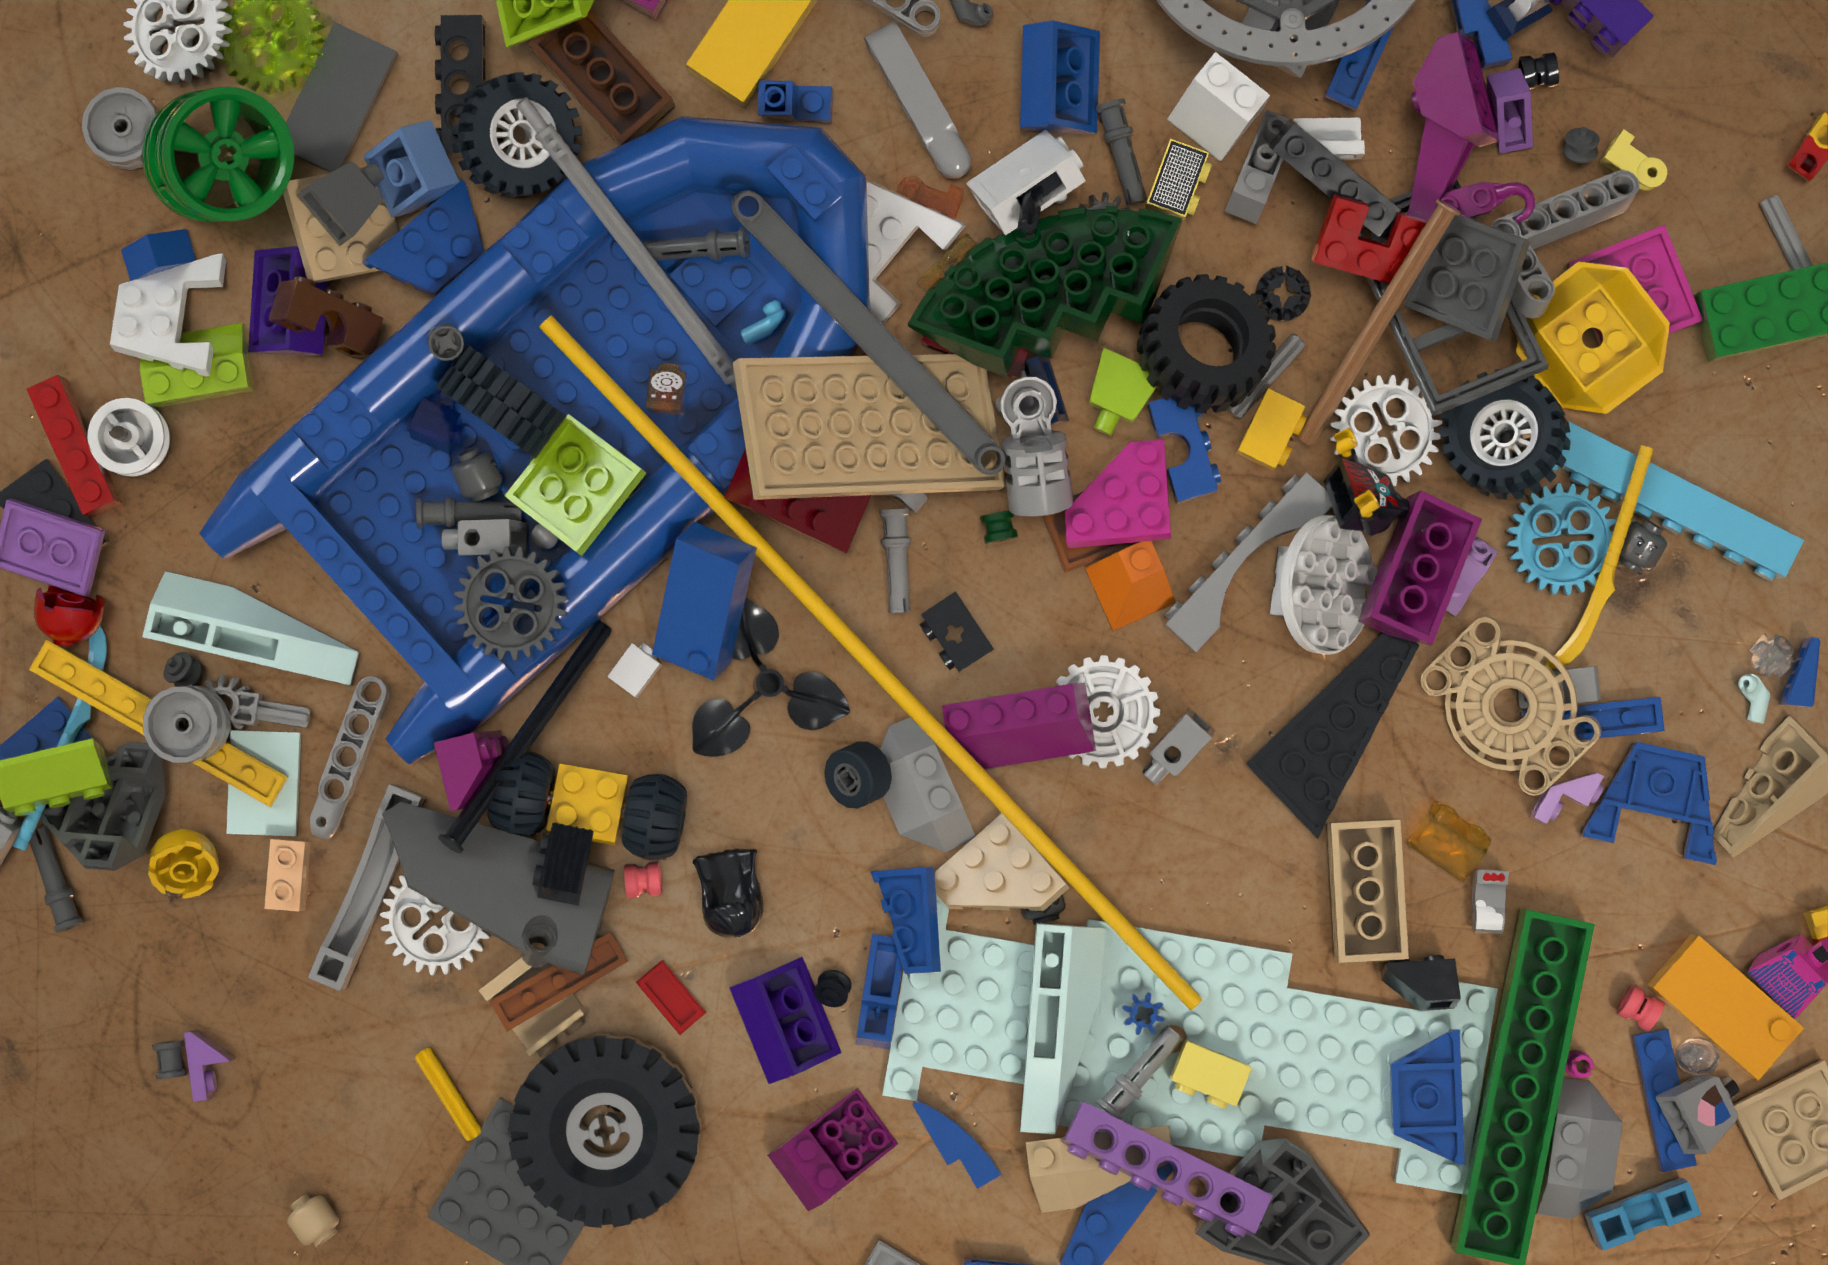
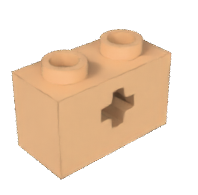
M270 839L264 909L306 910L311 841Z

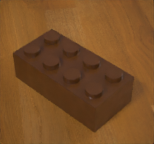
M589 10L585 18L537 36L528 43L532 52L619 146L643 135L675 106L672 97L591 10Z

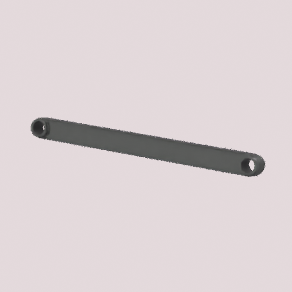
M749 190L736 194L731 203L732 213L752 236L976 470L986 475H994L1000 472L1005 465L1006 459L1004 452L760 195ZM744 196H749L756 202V211L749 217L742 215L738 209L739 201ZM987 450H993L997 455L996 464L991 468L985 469L981 464V457Z

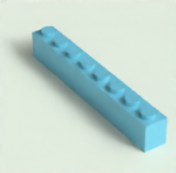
M1569 422L1571 432L1566 433V436L1571 441L1570 450H1562V454L1567 460L1563 468L1555 464L1552 470L1557 472L1559 468L1571 474L1569 479L1580 486L1587 488L1591 484L1601 489L1600 495L1612 502L1619 503L1620 499L1624 500L1637 455ZM1649 463L1634 513L1647 519L1653 515L1663 521L1661 526L1676 534L1684 531L1694 536L1692 541L1695 544L1711 550L1714 546L1725 552L1723 555L1725 559L1741 566L1743 562H1746L1756 567L1754 573L1764 579L1773 581L1774 578L1780 579L1787 576L1804 542L1803 539Z

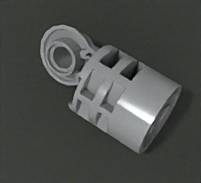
M1023 377L1015 380L1005 389L1001 397L1000 409L1004 420L1010 425L1011 436L1003 439L1001 443L1002 451L1006 457L1004 471L1008 475L1006 477L1008 507L1011 513L1019 516L1050 515L1073 506L1071 474L1067 469L1069 456L1065 451L1067 446L1066 434L1054 431L1051 428V419L1056 411L1057 399L1051 386L1046 381L1037 377ZM1024 397H1035L1031 407L1026 409L1019 407V403Z

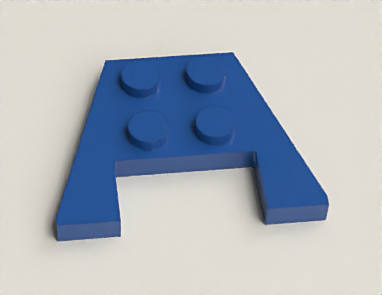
M1634 742L1584 827L1581 836L1614 843L1621 808L1689 822L1683 858L1716 865L1717 857L1716 852H1714V831L1709 809L1710 797L1705 756Z

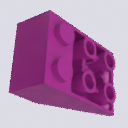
M857 1088L787 1139L767 1156L807 1211H810L825 1203L897 1146L898 1143Z

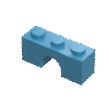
M1683 1178L1675 1179L1584 1213L1594 1243L1602 1251L1636 1239V1234L1647 1229L1662 1225L1669 1227L1701 1215L1689 1181Z

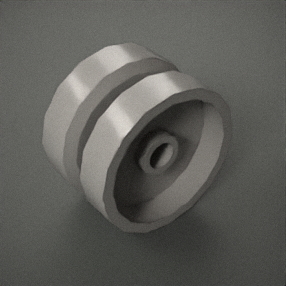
M115 87L104 90L91 99L83 113L82 131L85 142L97 156L116 168L127 170L143 167L142 147L145 133L151 120L159 110L148 98L133 89ZM126 124H128L127 130L123 133H120L121 130L126 129Z
M177 686L159 692L148 703L143 716V733L149 747L159 757L173 763L202 761L215 755L225 745L231 731L230 713L225 702L215 691L203 686ZM185 720L189 722L188 728L185 727Z

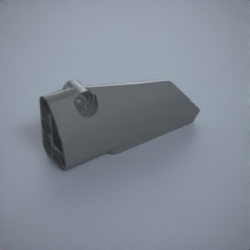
M403 802L382 813L394 843L408 888L521 951L523 961L531 967L539 968L551 964L556 968L585 975L609 898L615 870L587 863L579 906L537 898L539 886L532 885L536 864L543 866L545 854L539 853L540 842L476 824L461 845L464 849L462 853H456L438 839L440 834L447 833L457 819L456 817ZM541 943L546 948L535 949L531 946V944Z

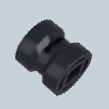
M1554 52L1545 53L1541 58H1533L1530 55L1519 57L1518 68L1521 69L1530 90H1534L1536 86L1544 85L1546 88L1559 85V68Z

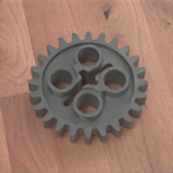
M504 547L503 557H500L497 551L492 549L490 550V561H487L482 556H478L477 560L480 565L478 569L471 566L466 567L472 575L470 580L459 578V582L466 588L465 591L454 593L455 596L463 599V604L454 606V610L464 612V616L456 622L459 625L468 624L469 628L464 632L463 636L466 638L476 636L473 643L474 648H479L486 644L485 655L491 656L498 649L499 660H505L508 651H510L513 661H519L521 651L528 658H532V647L535 646L544 652L546 650L543 642L545 638L553 642L557 640L551 632L553 628L564 629V626L557 619L558 616H568L569 614L567 611L560 609V604L569 601L568 597L559 596V591L566 587V583H555L554 580L560 574L559 570L547 572L546 570L551 561L545 559L538 564L537 552L533 551L526 559L525 548L522 547L518 548L515 556H513L510 547ZM496 574H502L506 583L504 589L499 593H494L490 588V580ZM536 580L539 583L540 592L536 598L528 599L524 594L525 584L528 581ZM482 596H491L510 600L513 596L516 601L540 605L542 610L535 612L512 608L510 612V609L506 606L482 602L481 598ZM494 608L498 611L499 621L494 627L488 628L483 621V616L487 610ZM528 614L532 617L534 626L529 633L522 634L518 629V620L521 616Z

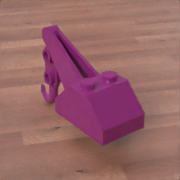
M1459 32L1439 37L1413 81L1416 91L1412 93L1413 105L1418 113L1421 112V115L1426 117L1407 215L1429 220L1438 205L1435 201L1440 199L1460 211L1461 215L1473 218L1493 211L1508 197L1518 195L1525 200L1524 211L1515 218V221L1520 223L1526 220L1535 208L1533 192L1525 184L1519 182L1506 184L1478 182L1451 191L1474 146L1482 147L1499 142L1500 140L1476 43Z

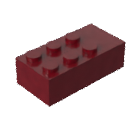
M745 448L724 498L815 542L847 553L871 495L754 500Z

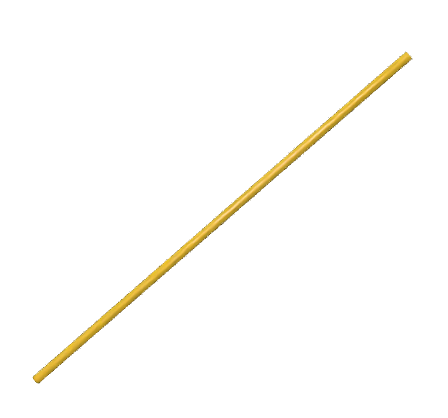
M552 315L549 316L539 328L743 542L757 547L755 555L1190 1011L1193 1010L1202 1001L1201 996L742 514L724 498L723 494Z

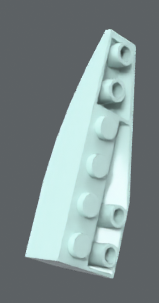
M166 571L150 603L142 636L148 639L347 685L352 684L359 652L234 587Z
M1036 923L1020 1132L1054 1135L1056 1133L1101 997L1106 928Z

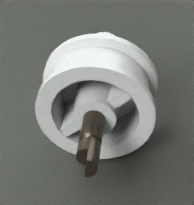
M119 398L103 405L92 417L88 428V445L96 461L107 470L123 476H141L156 469L165 459L170 446V431L166 420L155 408L137 399Z

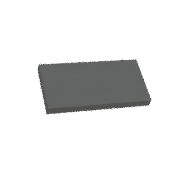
M334 22L286 121L292 136L295 156L328 172H332L345 164L396 59L397 51Z

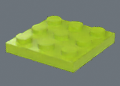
M568 414L536 459L534 458L508 490L505 497L582 556L643 479L646 472Z

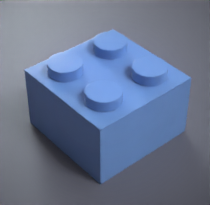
M431 120L400 127L363 155L367 165L370 163L375 164L384 175V179L377 184V187L391 218L423 210L459 183L454 167L451 165Z

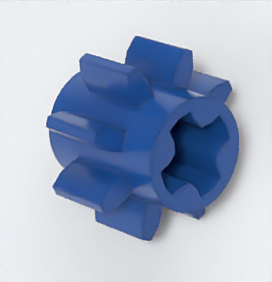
M1149 992L1145 995L1144 1000H1139L1133 993L1132 999L1134 1003L1131 1007L1127 1005L1122 1006V1009L1129 1012L1130 1015L1123 1022L1124 1025H1130L1134 1022L1136 1024V1035L1141 1033L1142 1028L1147 1027L1152 1034L1155 1033L1153 1027L1155 1021L1164 1022L1165 1020L1162 1016L1157 1015V1009H1160L1163 1003L1157 1002L1154 1005L1150 1003L1151 993ZM1139 1005H1143L1146 1009L1152 1008V1012L1148 1014L1150 1019L1148 1022L1144 1023L1142 1019L1135 1020L1134 1016L1138 1014L1136 1007Z

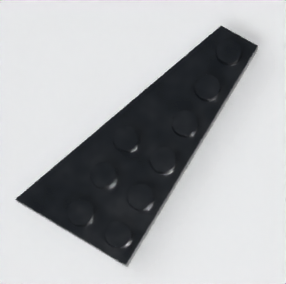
M1381 633L1245 763L1316 839L1319 838L1329 815L1338 802L1339 796L1368 745L1380 718L1388 707L1390 699L1418 650L1419 644L1417 642Z

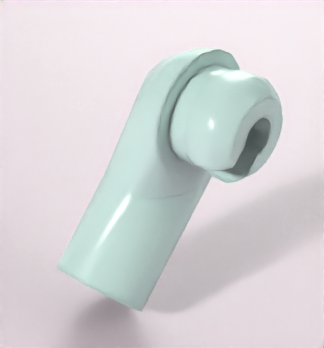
M1745 674L1739 679L1738 686L1751 703L1747 720L1764 724L1770 692L1757 675Z

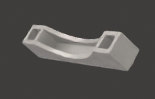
M1307 472L1301 478L1295 474L1282 487L1286 494L1281 500L1276 503L1271 499L1258 513L1263 519L1253 529L1248 524L1235 538L1239 545L1231 553L1224 550L1211 564L1216 570L1207 579L1201 575L1188 589L1192 594L1184 604L1178 600L1166 612L1165 616L1169 620L1164 624V627L1192 653H1196L1220 627L1221 608L1225 592L1234 573L1246 557L1270 539L1293 530H1300L1308 521L1324 515L1332 507L1327 490Z
M395 784L388 785L375 816L354 878L338 914L320 947L308 976L309 979L338 991L347 988L399 864V858L382 813L400 802L422 808L426 797Z

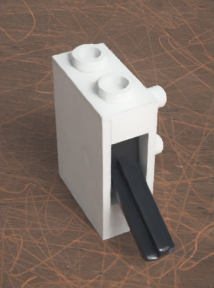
M1045 129L966 184L980 208L1005 235L1017 227L1020 233L1026 232L1028 235H1033L1039 224L1040 212L1054 202L1056 204L1064 203L1067 199L1066 194L1083 184L1086 180L1079 170L1084 165L1073 149L1069 150L1060 136L1055 139Z

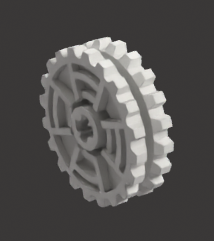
M1101 655L1099 662H1093L1088 657L1083 659V666L1080 668L1075 664L1071 665L1068 668L1070 675L1067 678L1060 675L1056 681L1059 686L1085 682L1096 751L1069 755L1068 757L1074 759L1076 756L1082 758V765L1089 766L1093 761L1097 762L1100 769H1106L1108 762H1113L1118 767L1124 765V758L1127 756L1134 760L1139 756L1137 751L1139 747L1146 749L1151 742L1147 736L1148 734H1155L1158 726L1153 723V718L1160 716V709L1153 706V702L1158 699L1157 692H1150L1148 689L1151 683L1148 676L1142 679L1138 676L1140 668L1136 665L1127 668L1125 667V659L1118 657L1114 663L1109 662L1108 656ZM1102 702L1109 704L1107 709L1110 707L1113 709V715L1108 716L1106 722L1098 721L1099 716L1095 718L1093 710L1098 709Z

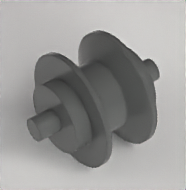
M1581 127L1566 133L1565 142L1567 144L1564 146L1563 153L1569 160L1581 164L1596 159L1598 156L1597 146L1600 142L1599 135L1586 127Z
M179 652L167 660L163 675L165 680L169 683H174L175 687L193 686L200 678L202 666L199 661L192 659L187 652Z

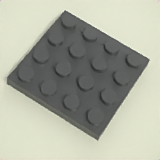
M500 1097L483 1124L481 1134L472 1142L427 1217L504 1265H561L582 1231L584 1222L573 1220L571 1223L556 1216V1210L550 1206L547 1208L542 1206L533 1197L535 1193L529 1185L524 1186L517 1173L519 1169L516 1159L512 1160L509 1146L511 1131H508L510 1113L513 1111L514 1105Z

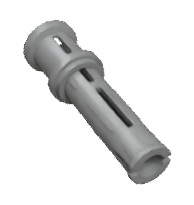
M910 509L879 510V515L883 517L884 538L881 539V545L883 544V548H886L889 613L911 612L907 566V547H910L911 538L907 535V515L910 514Z
M1167 1025L1126 1075H1118L1115 1078L1116 1084L1103 1099L1098 1098L1096 1103L1110 1115L1122 1120L1121 1114L1134 1099L1139 1100L1143 1092L1141 1088L1184 1039Z

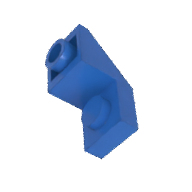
M759 80L758 116L793 122L832 123L833 88L831 86H797L793 81Z

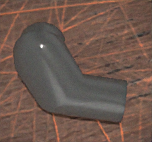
M950 0L960 21L975 26H983L988 24L993 17V9L987 3L980 5L969 2V0Z

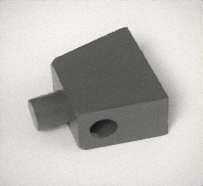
M350 161L314 181L296 196L336 243L341 246L359 231L383 200L381 193L375 186L384 179V175L375 164L370 163L363 170H360L354 162Z

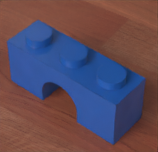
M1162 398L1147 404L1156 439L1167 435H1175L1183 439L1188 447L1186 462L1167 470L1175 503L1179 504L1216 493L1218 491L1216 484L1221 483V477L1216 463L1210 465L1207 451L1212 450L1210 439L1206 430L1200 431L1197 418L1202 417V414L1196 413L1195 407L1188 406L1184 410L1176 406L1178 402L1174 399L1169 398L1167 401Z

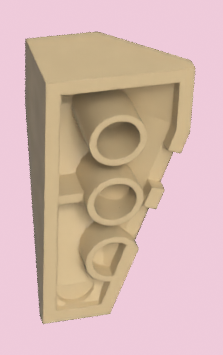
M1169 1125L1140 1128V1130L1172 1145ZM1097 1133L1094 1135V1144L1101 1150H1108L1111 1145V1139L1107 1133ZM1063 1137L1026 1142L1030 1179L1041 1213L1077 1209L1087 1204V1202L1130 1182L1132 1178L1120 1171L1117 1175L1101 1169L1098 1167L1100 1161L1088 1155L1086 1160L1074 1156L1067 1151L1068 1145L1061 1142ZM1136 1147L1127 1148L1125 1153L1127 1162L1134 1166L1140 1165L1142 1161L1141 1151ZM1161 1162L1158 1165L1157 1169L1168 1163Z

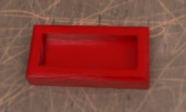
M661 960L635 982L679 1035L707 1013L664 960Z

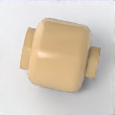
M305 1194L290 1205L293 1212L288 1216L287 1223L303 1245L313 1244L317 1248L338 1232L335 1227L339 1223V1218L323 1196L318 1195L310 1199Z

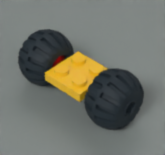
M532 751L526 752L522 758H518L514 762L510 758L503 766H511L513 769L499 771L495 780H502L503 783L501 786L497 785L496 796L488 807L487 816L490 824L498 830L523 837L536 834L543 829L550 808L546 828L548 834H550L552 823L556 822L566 826H577L586 830L591 829L594 831L593 842L616 845L620 820L623 818L622 844L633 855L645 860H661L674 855L678 849L685 821L687 791L680 782L665 774H648L635 779L631 784L626 804H624L629 779L628 775L559 764L553 792L554 768L552 764L543 756Z

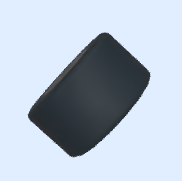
M855 742L833 752L826 761L824 775L828 790L838 803L847 808L859 809L884 797L890 789L892 780L890 764L883 752L869 742Z

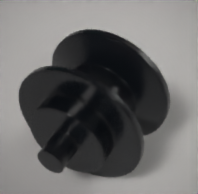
M827 970L819 975L814 995L825 1006L840 1007L847 1002L852 984L844 973L836 970Z

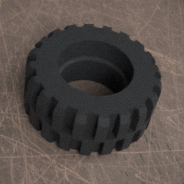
M1198 274L1193 281L1191 277H1185L1178 280L1176 285H1169L1163 290L1160 297L1156 299L1139 330L1140 338L1137 341V352L1142 354L1139 359L1141 370L1149 372L1147 381L1153 388L1158 386L1162 390L1159 394L1167 401L1169 398L1174 399L1178 402L1176 406L1184 410L1191 406L1195 407L1196 413L1206 414L1209 408H1212L1213 412L1218 413L1226 411L1229 405L1236 407L1241 404L1247 396L1253 393L1272 364L1271 360L1275 355L1276 345L1272 341L1275 339L1276 333L1275 327L1268 325V321L1271 318L1266 308L1261 309L1258 305L1260 299L1254 293L1248 295L1243 291L1245 286L1238 282L1234 285L1227 283V277L1217 275L1212 280L1209 279L1208 274ZM1189 322H1201L1217 328L1230 342L1234 354V362L1224 366H1211L1199 362L1182 345L1178 326Z

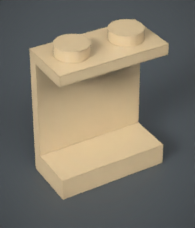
M521 957L478 991L486 1001H491L552 965L547 964L539 968L531 967ZM572 994L514 1027L512 1030L527 1048L525 1052L529 1057L535 1052L541 1057L557 1045L553 1038L563 1031L569 1036L582 1026L584 1022L581 1017L587 1011Z

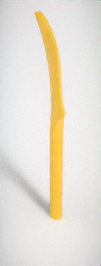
M1640 446L1607 549L1608 551L1606 552L1604 563L1589 604L1574 633L1554 655L1563 665L1571 663L1583 651L1593 633L1604 605L1615 591L1614 575L1654 451L1653 448ZM1550 660L1545 663L1551 669L1557 668Z

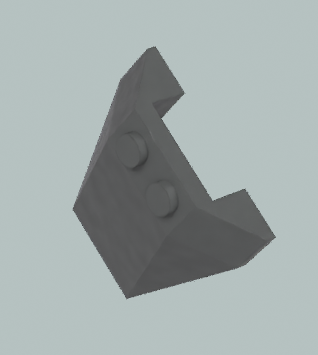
M1285 1138L1259 1141L1229 1172V1174L1273 1195L1256 1234L1250 1236L1245 1234L1244 1238L1238 1237L1224 1229L1226 1224L1215 1218L1212 1222L1200 1218L1195 1229V1234L1223 1252L1268 1265H1341L1370 1236L1367 1228L1314 1158ZM1225 1193L1220 1199L1222 1209L1228 1213H1233L1237 1205L1235 1198Z

